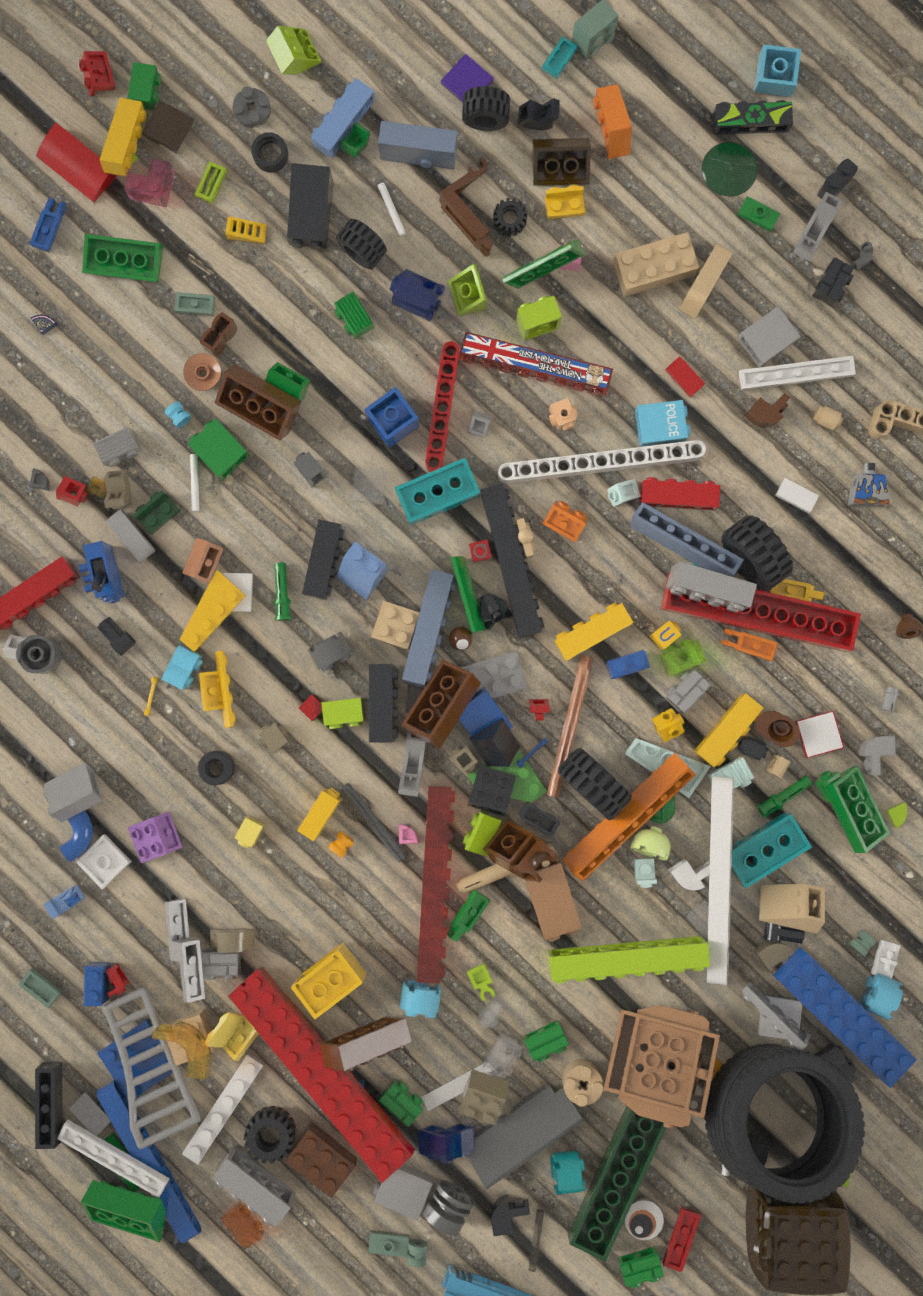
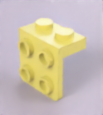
M228 1012L220 1018L218 1025L208 1034L204 1044L207 1047L223 1048L234 1061H239L259 1033L242 1013Z

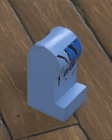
M77 884L46 902L43 906L50 917L54 919L86 897Z

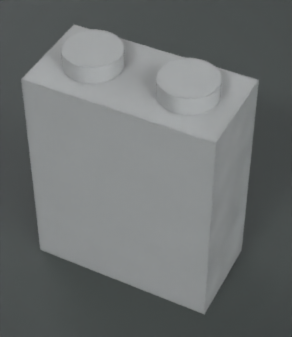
M777 306L742 331L737 339L760 368L794 344L801 336L797 327L789 322L786 312Z
M85 762L44 784V796L49 804L48 812L52 818L55 817L61 823L103 801L95 771Z
M403 1164L383 1183H376L373 1190L375 1195L374 1203L418 1221L432 1187L433 1176Z

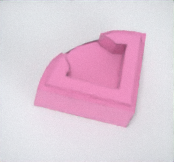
M399 824V844L419 843L417 834L411 827Z

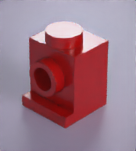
M67 476L63 477L56 490V499L66 501L77 507L80 502L84 504L88 497L86 485Z

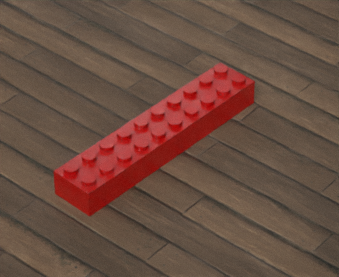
M668 572L660 608L662 611L837 651L851 652L854 650L861 613L757 589L755 590L750 608L738 611V613L726 610L727 607L723 605L715 607L709 605L706 600H691L689 595L682 594V596L671 594V590L666 589L670 572Z

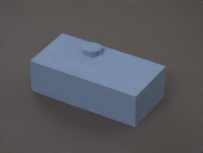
M381 121L378 139L380 160L416 164L424 168L455 169L457 131Z

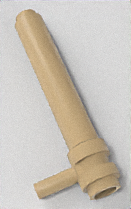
M552 841L549 843L545 842L547 847L556 853ZM543 861L539 865L542 864L543 867H548L550 862ZM495 864L459 879L456 882L459 893L463 892L465 894L513 873Z

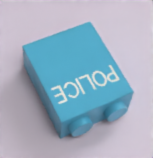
M683 400L637 405L635 415L640 447L685 442L690 435L689 424H686L685 419L688 415L687 406L683 404Z

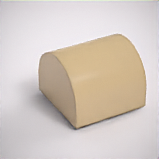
M774 754L765 771L782 779L791 762L782 756Z

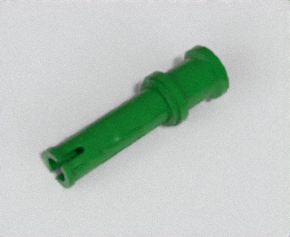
M274 563L276 584L274 605H276L277 616L275 621L292 620L289 608L291 600L288 598L286 563Z
M805 775L780 793L772 794L768 800L761 804H756V808L762 817L767 819L769 818L768 815L777 809L781 810L783 804L813 786L812 782Z

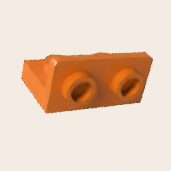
M556 500L542 524L576 542L588 518L583 512L579 510L574 511L569 508L570 506L566 502H558Z

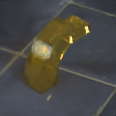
M178 1021L174 1028L170 1024H160V1026L153 1030L152 1039L175 1042L185 1049L188 1055L186 1077L204 1080L209 1077L212 1066L211 1049L205 1043V1036L196 1027L189 1023Z

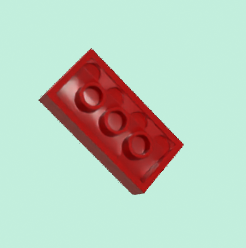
M55 123L49 130L36 154L39 160L93 203L96 202L117 176L105 173L100 163V157L58 123Z

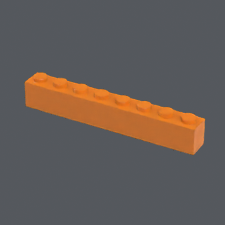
M674 753L657 770L653 771L648 779L638 785L631 794V801L613 820L605 818L601 823H598L587 836L581 839L580 843L567 852L562 860L576 877L584 881L694 778L696 774Z

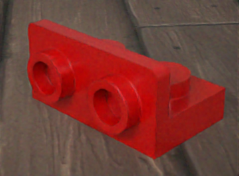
M83 51L82 59L79 60V68L84 73L85 89H88L90 96H94L96 91L115 90V82L106 51Z

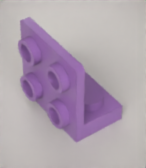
M170 812L128 827L141 863L182 848Z

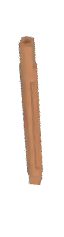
M581 655L547 791L548 796L560 797L564 778L558 773V767L571 753L594 659L589 656Z

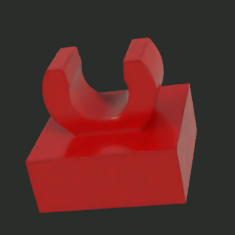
M529 699L530 713H535L536 721H544L543 713H549L548 699Z

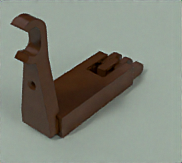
M480 158L479 165L482 168L474 171L472 167H468L466 175L441 191L439 202L441 203V209L475 248L485 257H488L493 243L488 238L489 230L458 196L486 172L487 162L485 159Z

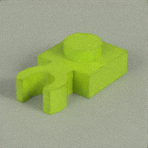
M485 963L467 970L474 990L481 989L480 997L483 1001L486 1000L484 996L486 991H489L492 997L495 996L494 989L488 986L489 983H492V979Z

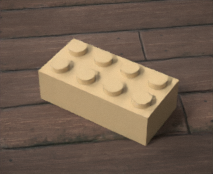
M688 232L615 253L613 265L623 297L693 277L699 270Z

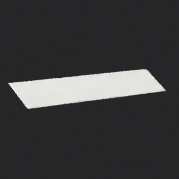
M488 1062L473 1069L495 1076ZM471 1071L422 1096L421 1098L427 1110L430 1111L463 1093Z

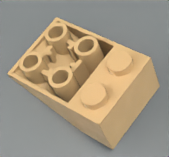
M809 884L761 885L759 921L818 933L825 923V888Z

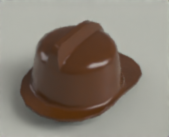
M777 711L763 712L755 721L757 732L780 747L793 746L800 738V730L790 717Z

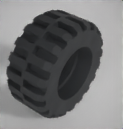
M753 515L745 516L724 531L721 540L723 548L744 559L738 573L746 581L757 584V590L769 591L792 573L793 561L791 560L790 553L787 551V547L782 543L781 538L775 534L774 530L766 522L761 521L760 518Z
M582 748L575 749L558 767V773L607 820H613L632 799V795Z

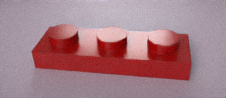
M681 1206L662 1262L663 1266L679 1272L683 1271L701 1218L699 1212Z

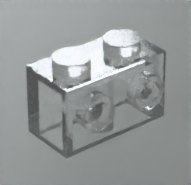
M501 1030L483 1063V1070L505 1080L506 1076L510 1077L514 1070L513 1063L515 1059H519L523 1052L521 1040Z

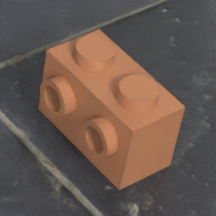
M196 538L182 573L209 584L224 548Z

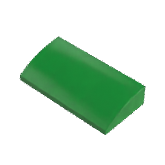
M84 234L82 273L158 282L163 244Z
M572 240L506 274L503 277V282L519 289L584 256L582 245L579 240Z
M464 556L451 557V564L471 634L484 632L486 628L480 617V607L466 558Z
M854 766L840 773L841 776L829 785L822 786L854 853H867L886 838L890 832L859 767Z

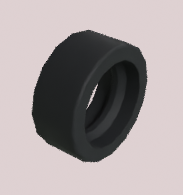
M265 132L258 135L253 141L251 154L256 166L262 171L268 173L277 172L286 165L288 149L284 139L278 134ZM268 143L277 144L281 149L280 156L272 162H265L259 156L260 149Z

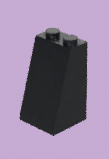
M292 163L287 239L289 245L295 248H302L303 246L314 250L327 248L334 187L330 167Z

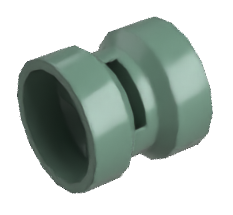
M861 929L858 937L852 939L849 944L865 957L868 954V949L874 947L877 941Z
M421 1239L409 1241L408 1250L410 1252L407 1255L406 1262L409 1266L418 1268L426 1265L425 1252H427L428 1243Z

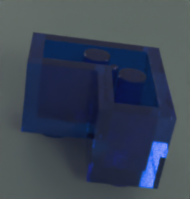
M461 1123L448 1128L430 1125L418 1130L419 1154L427 1156L428 1159L441 1160V1163H451L453 1159L466 1157L468 1153L475 1151L474 1129L471 1126Z

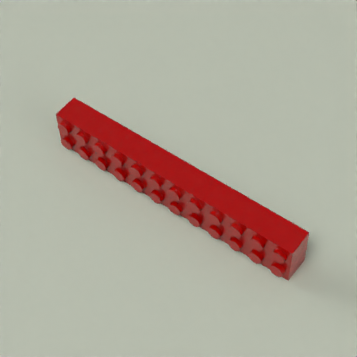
M263 967L254 971L244 983L240 984L228 995L382 1183L413 1155L415 1148L351 1072L335 1071L333 1068L325 1067L320 1043L324 1042L323 1038Z

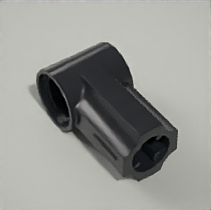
M111 617L104 619L97 627L110 641V646L120 656L124 655L136 643L133 637L126 631H123Z
M768 922L765 924L764 939L800 944L804 940L805 931Z

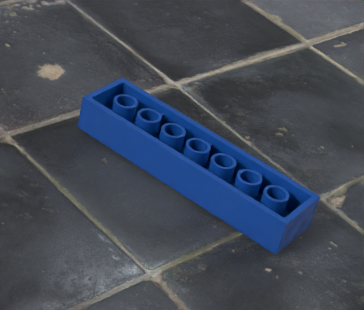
M800 947L773 975L889 1088L917 1060Z

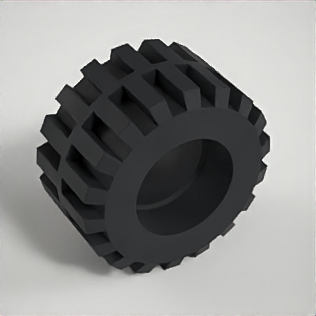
M479 86L468 89L463 95L462 121L470 128L481 131H495L506 127L509 123L511 98L509 94L504 90L491 86Z
M351 218L336 236V241L340 248L357 264L370 270L377 265L387 252L383 240L369 226L356 219Z
M270 1106L268 1110L266 1107L262 1108L261 1111L258 1110L252 1116L245 1129V1149L249 1148L248 1154L250 1156L252 1154L255 1155L254 1160L262 1159L261 1163L266 1164V1161L269 1160L271 1164L276 1159L277 1161L282 1160L283 1156L288 1154L294 1142L296 1125H293L294 1120L292 1117L288 1118L289 1113L287 1111L285 1113L281 1112L283 1108L280 1107L277 1110L274 1109L275 1106ZM265 1126L274 1127L278 1130L281 1140L275 1143L266 1142L260 1135V1129Z

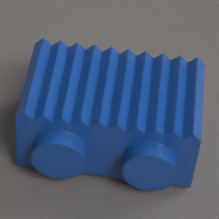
M645 650L630 653L606 662L611 679L650 668Z
M91 962L85 966L84 1006H102L109 1000L107 993L109 992L108 989L110 987L108 985L110 983L106 973L110 969L109 962Z

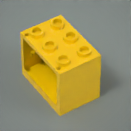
M342 942L298 976L291 989L312 1017L317 1019L361 985L366 976V971L345 943Z

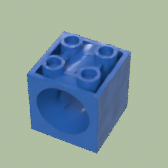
M396 387L364 409L367 419L388 448H391L420 427L419 418Z

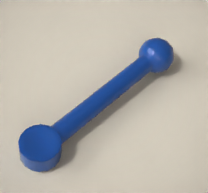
M543 739L522 760H518L517 766L523 767L524 762L540 749L547 740Z

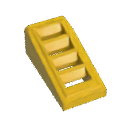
M228 216L225 232L228 239L265 244L267 224ZM241 227H244L243 234H241ZM249 228H252V234H251V236L248 235V234H249ZM257 229H260L259 237H256Z

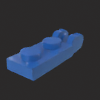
M49 198L45 208L42 209L30 241L32 247L49 253L66 211V203L61 201L55 213H52L56 203L53 198Z

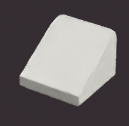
M10 634L3 648L5 657L17 660V647L26 637Z

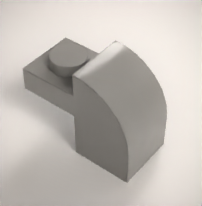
M873 736L862 743L859 755L866 756L864 769L867 771V775H881L880 756H896L895 736Z

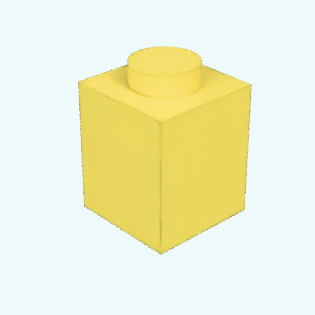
M250 816L245 817L235 836V839L239 840L238 844L246 848L249 846L253 847L262 833L265 824Z

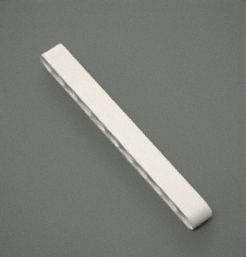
M695 440L505 463L498 470V478L502 483L509 484L692 462L699 460L704 455L706 447L703 442ZM691 447H697L700 454H693ZM672 450H679L681 457H675ZM653 452H660L662 459H656ZM641 454L643 461H636L634 455ZM622 456L625 463H617L615 457ZM602 458L605 460L606 465L599 466L596 460ZM583 460L587 463V467L584 469L580 468L577 462ZM566 463L568 469L562 471L559 469L558 464ZM541 465H546L549 467L550 471L548 473H542L539 467ZM523 467H527L531 473L523 475L520 470ZM505 469L510 470L512 473L508 478L503 477L501 474Z
M713 776L708 915L710 967H707V983L727 986L729 976L734 778Z

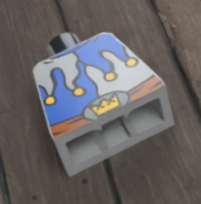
M864 463V473H858L853 477L848 506L884 508L890 505L886 474H876V463Z

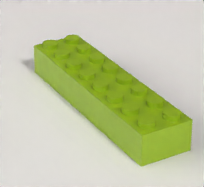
M701 936L547 950L550 977L556 983H566L570 979L583 982L587 981V978L595 977V980L607 979V976L625 978L626 974L645 976L648 972L661 975L670 970H673L674 973L685 972V969L703 971L705 967H710L708 942Z

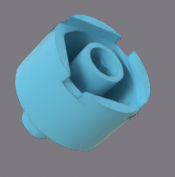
M880 973L874 976L869 975L865 983L868 988L866 993L862 994L859 1004L866 1011L889 1020L893 1017L890 1015L892 1010L896 1012L900 1005L903 990L899 989V986H903V984Z
M408 980V984L404 981L400 1008L406 1011L405 1015L416 1017L417 1014H424L426 1017L435 1018L436 1013L439 1011L441 986L435 984L432 987L429 986V982L421 980Z

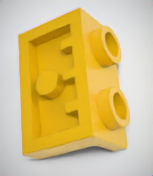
M570 185L567 188L552 187L546 190L547 220L585 216L584 187Z

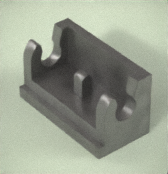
M86 1091L68 1108L95 1136L111 1122L108 1115Z

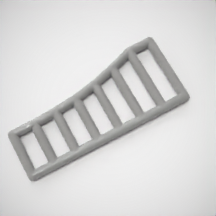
M142 987L105 1004L103 1011L114 1036L124 1069L129 1103L130 1130L138 1148L148 1147L200 1122L201 1117L181 1069L174 1062L163 1026L147 988ZM142 997L145 1008L116 1021L113 1009ZM147 1015L150 1016L153 1026L123 1039L119 1028ZM157 1033L161 1044L129 1058L127 1046ZM163 1051L165 1052L168 1060L167 1063L133 1078L131 1066ZM172 1069L176 1081L136 1099L135 1086ZM180 1088L184 1099L137 1120V1107ZM188 1107L191 1115L190 1118L143 1139L139 1128L181 1108Z

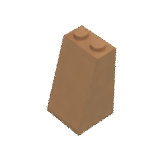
M559 859L557 861H549L550 865L548 867H543L542 864L537 866L536 872L542 878L540 883L525 880L545 940L549 939V941L559 939L562 934L573 935L579 932L578 929L582 928Z

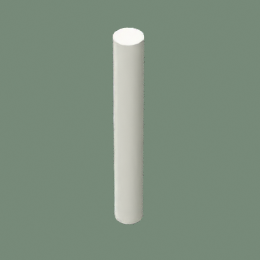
M380 183L378 185L379 191L399 237H404L406 235L405 229L385 183Z
M191 454L192 512H199L198 455Z

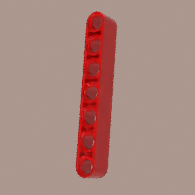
M453 341L446 342L442 348L425 460L426 468L429 472L442 468L444 463L459 362V346ZM453 349L456 353L449 356L446 354V351ZM449 367L453 369V372L445 374L443 370ZM443 386H448L450 391L443 393L440 389ZM441 404L448 407L444 412L439 411L437 408ZM443 423L445 428L443 430H436L435 425ZM435 441H439L442 443V447L434 449L432 444ZM432 460H437L440 464L438 467L432 468L429 466V463Z

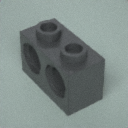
M309 451L307 453L303 452L295 458L294 465L311 488L327 477Z

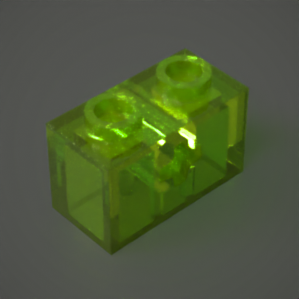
M690 638L681 642V647L675 649L674 646L663 650L664 654L659 656L668 677L707 661L698 640L692 641ZM681 653H682V654H684V653L686 654V657H684V660H683V659H680V660H679V658H678V656H680Z

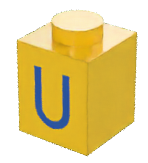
M668 620L649 636L660 650H664L682 634L679 632L681 629L678 624Z

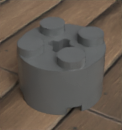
M341 631L337 633L338 637L334 634L314 646L315 650L312 647L308 649L318 670L321 669L325 672L335 665L334 662L339 660L342 663L351 657L350 653L352 650Z
M30 635L18 645L16 658L25 671L35 674H48L56 671L60 665L62 649L60 643L51 637Z

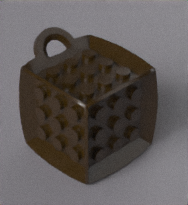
M748 1185L746 1201L747 1252L753 1273L762 1286L768 1291L796 1295L845 1293L848 1288L850 1273V1224L847 1207L838 1192H831L829 1196L809 1203H789L788 1201L777 1200Z

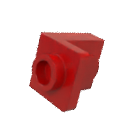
M117 963L106 971L109 982L116 987L107 993L108 997L113 994L116 997L127 990L125 986L130 983Z

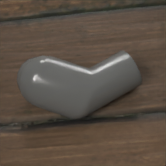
M867 241L861 245L860 258L852 262L855 270H859L872 260L873 247L871 242Z

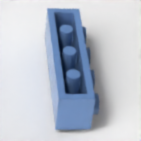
M357 78L352 83L350 82L346 86L342 97L337 98L331 112L325 114L319 128L316 127L312 132L313 146L332 159L339 150L341 141L351 133L353 124L355 122L359 123L375 101L374 90Z

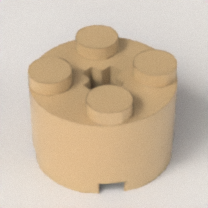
M578 1059L570 1062L565 1067L562 1083L569 1100L581 1107L597 1101L603 1092V1081L596 1065L588 1060Z

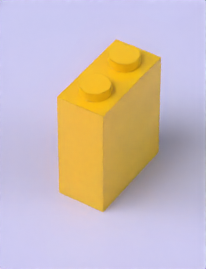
M333 788L322 790L297 831L315 841L342 801L341 793Z

